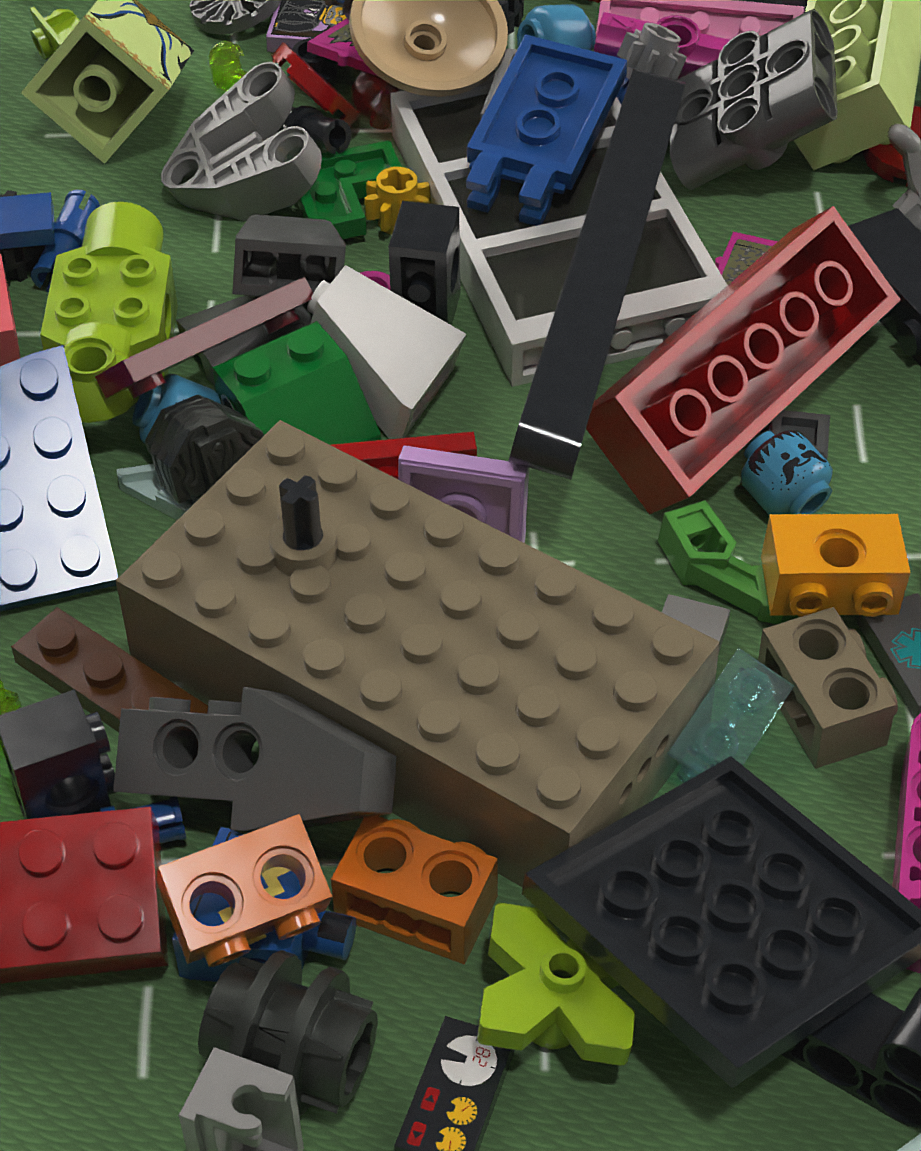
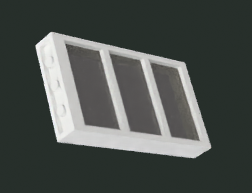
M496 72L480 86L458 95L434 97L418 95L405 90L391 93L392 136L408 169L414 171L418 183L429 182L430 204L459 207L460 279L512 387L531 383L621 109V104L616 97L572 190L566 189L564 194L554 192L550 210L542 225L535 226L519 221V213L525 204L519 202V193L523 184L515 181L501 179L498 196L488 213L467 207V198L473 191L466 188V179L471 171L469 169L470 163L467 162V145L481 120V112ZM661 171L604 365L648 355L728 286Z

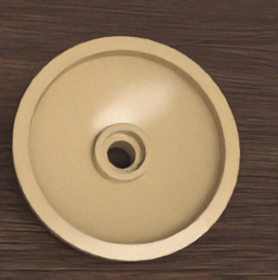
M353 0L350 11L349 27L355 49L365 64L389 84L418 95L434 97L453 96L480 86L497 70L507 46V21L498 0Z

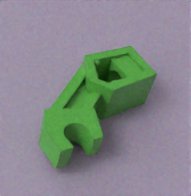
M706 500L664 513L658 542L682 585L699 586L756 616L758 621L780 624L800 617L797 615L770 616L762 565L751 566L733 556L737 542Z

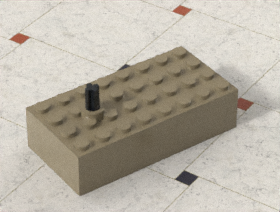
M281 420L116 579L131 656L206 705H208L209 700L242 703L243 687L284 693L397 756L392 813L433 836L453 843L467 842L479 847L487 855L498 858V874L522 888L525 873L651 802L710 725L720 645L718 640Z

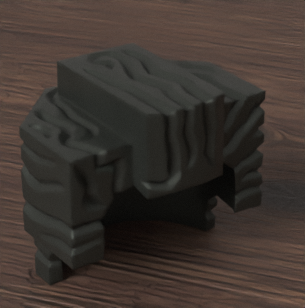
M197 394L162 409L145 439L147 451L152 456L160 486L165 490L167 489L168 493L181 504L189 500L191 496L196 497L203 493L205 494L264 435L255 424L240 412Z

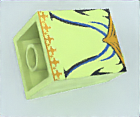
M97 0L21 94L105 164L168 92L194 50L139 1Z

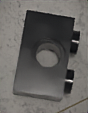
M402 201L388 246L390 291L452 325L461 294L459 207Z
M75 689L0 715V743L14 793L24 820L101 812L100 808L111 806L109 795L117 792H113L115 772L107 755V752L111 751L109 740L98 712L85 715Z

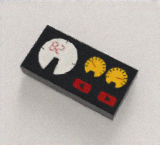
M445 1016L394 1145L395 1151H479L515 1050L482 1045L477 1040L478 1025Z

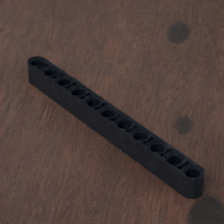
M635 68L632 71L519 421L509 457V462L566 479H572L685 88V82Z

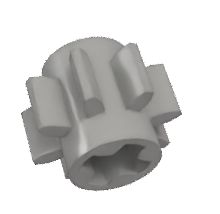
M645 23L642 31L635 29L634 34L626 32L617 56L627 60L626 77L630 80L632 71L635 68L677 80L687 59V56L678 53L680 50L678 46L681 40L680 37L670 29L654 23Z

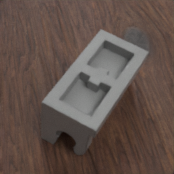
M214 1047L179 1113L187 1151H303L304 1146L294 1076Z

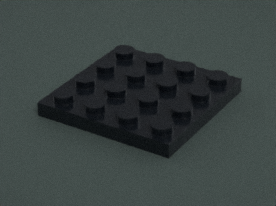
M732 756L528 871L524 877L522 895L731 1088H734L921 959V909Z

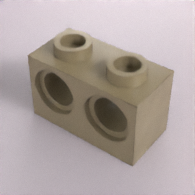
M835 607L762 629L757 671L815 769L888 744L893 718L898 711L896 694L886 678L878 677L866 658L865 646L856 630L847 628Z

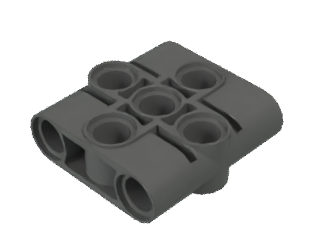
M811 9L762 36L755 31H746L738 34L723 47L718 59L677 79L686 84L670 136L671 162L682 184L687 189L694 190L744 164L751 170L766 168L782 156L789 142L837 119L834 42L827 24L818 11Z

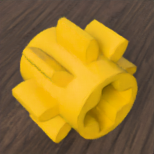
M390 167L378 174L376 182H366L367 196L364 198L366 220L378 219L381 231L392 235L402 201L430 204L429 182L418 183L416 174L408 168Z

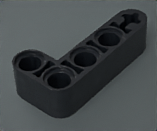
M921 987L917 990L905 1011L870 993L781 1054L890 1118L909 1127L921 1128Z

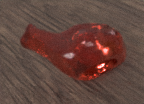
M362 71L352 84L351 100L360 114L370 119L369 125L371 127L385 130L390 127L392 122L391 93L399 92V88L389 84L379 76Z

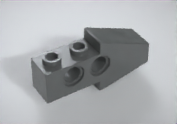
M243 687L242 703L209 700L207 714L190 713L191 700L150 697L149 710L121 708L113 792L233 801L230 830L255 831L300 814L305 828L392 814L397 756L284 693ZM197 738L199 749L198 754L194 760L192 755V748L194 741ZM258 741L259 757L253 766L251 751L254 743Z

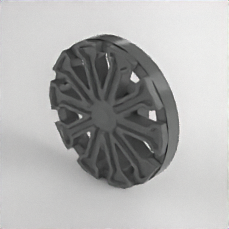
M191 0L189 7L196 25L202 31L211 34H231L249 29L264 21L277 9L281 0Z

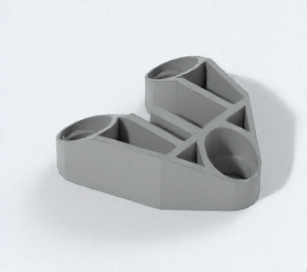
M264 62L253 67L192 122L161 173L162 183L180 204L192 209L245 222L250 215H265L294 205L313 186L321 168V150L302 127H288L278 132L291 111L295 90L294 85L277 63Z

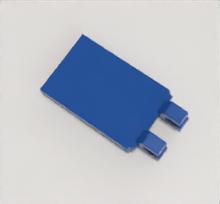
M525 34L467 145V162L470 163L469 169L471 171L466 179V188L473 190L467 198V207L488 213L498 196L501 179L503 178L523 184L519 193V202L525 205L519 213V221L535 226L542 225L550 210L553 193L564 194L566 189L572 190L627 76V60Z

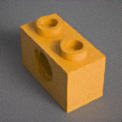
M898 514L769 515L761 560L770 616L797 615L803 617L831 607H835L839 615H863L867 617L899 615L911 572Z

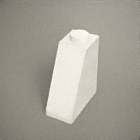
M345 265L331 284L323 280L312 294V300L309 301L307 311L313 314L311 323L318 321L347 355L372 415L382 431L389 439L405 438L453 371L466 333Z

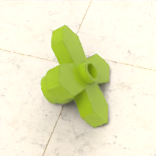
M498 903L494 909L488 956L510 976L484 988L477 1034L478 1042L482 1045L521 1051L531 1042L548 1049H560L571 1044L582 1060L620 1066L627 1064L633 1044L635 1011L610 990L620 984L571 939L565 943L538 908Z

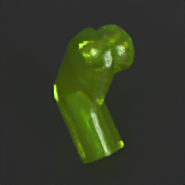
M226 40L215 44L208 56L212 81L217 88L225 91L229 90L247 73V71L241 69L240 56L244 57L242 49L237 44Z

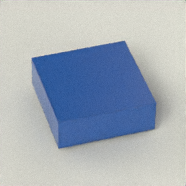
M51 192L0 197V249L55 244L54 206Z

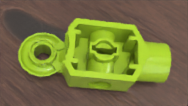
M111 202L96 208L87 219L82 247L56 255L40 333L43 350L61 345L64 346L81 422L84 423L106 421L119 416L129 410L139 399V397L133 399L128 389L106 399L95 376L122 360L174 336L178 304L171 256L162 253L164 239L162 225L149 210L129 202ZM169 369L166 370V371H164V372H162V375H163V376L167 375Z

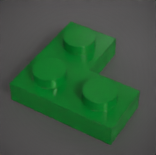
M390 140L347 148L342 153H337V151L336 154L321 153L322 161L318 177L313 186L297 201L303 218L331 221L342 239L366 235V217L358 200L367 196L366 182H376L378 174L384 169L402 167Z

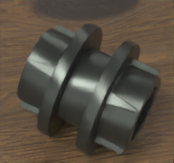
M284 950L272 954L265 964L241 956L239 963L235 962L225 969L211 992L199 1029V1054L207 1058V1061L215 1047L294 1076L299 1117L307 1111L310 1105L337 1113L339 1106L344 1107L348 1104L356 1093L372 1054L378 1026L377 1013L371 1009L373 1001L350 994L348 975L344 971L333 967L322 970L309 988L302 986L301 960L295 954Z

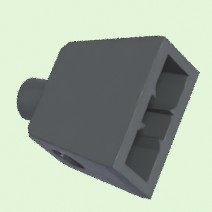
M258 214L250 215L235 238L232 294L264 296L303 277L306 278L314 293L317 286L323 280L331 284L343 269L346 244L331 221Z

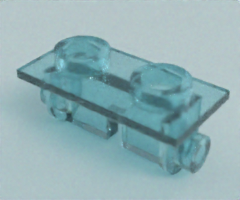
M738 647L667 753L677 760L681 766L677 773L678 778L684 783L730 756L744 765L794 685Z

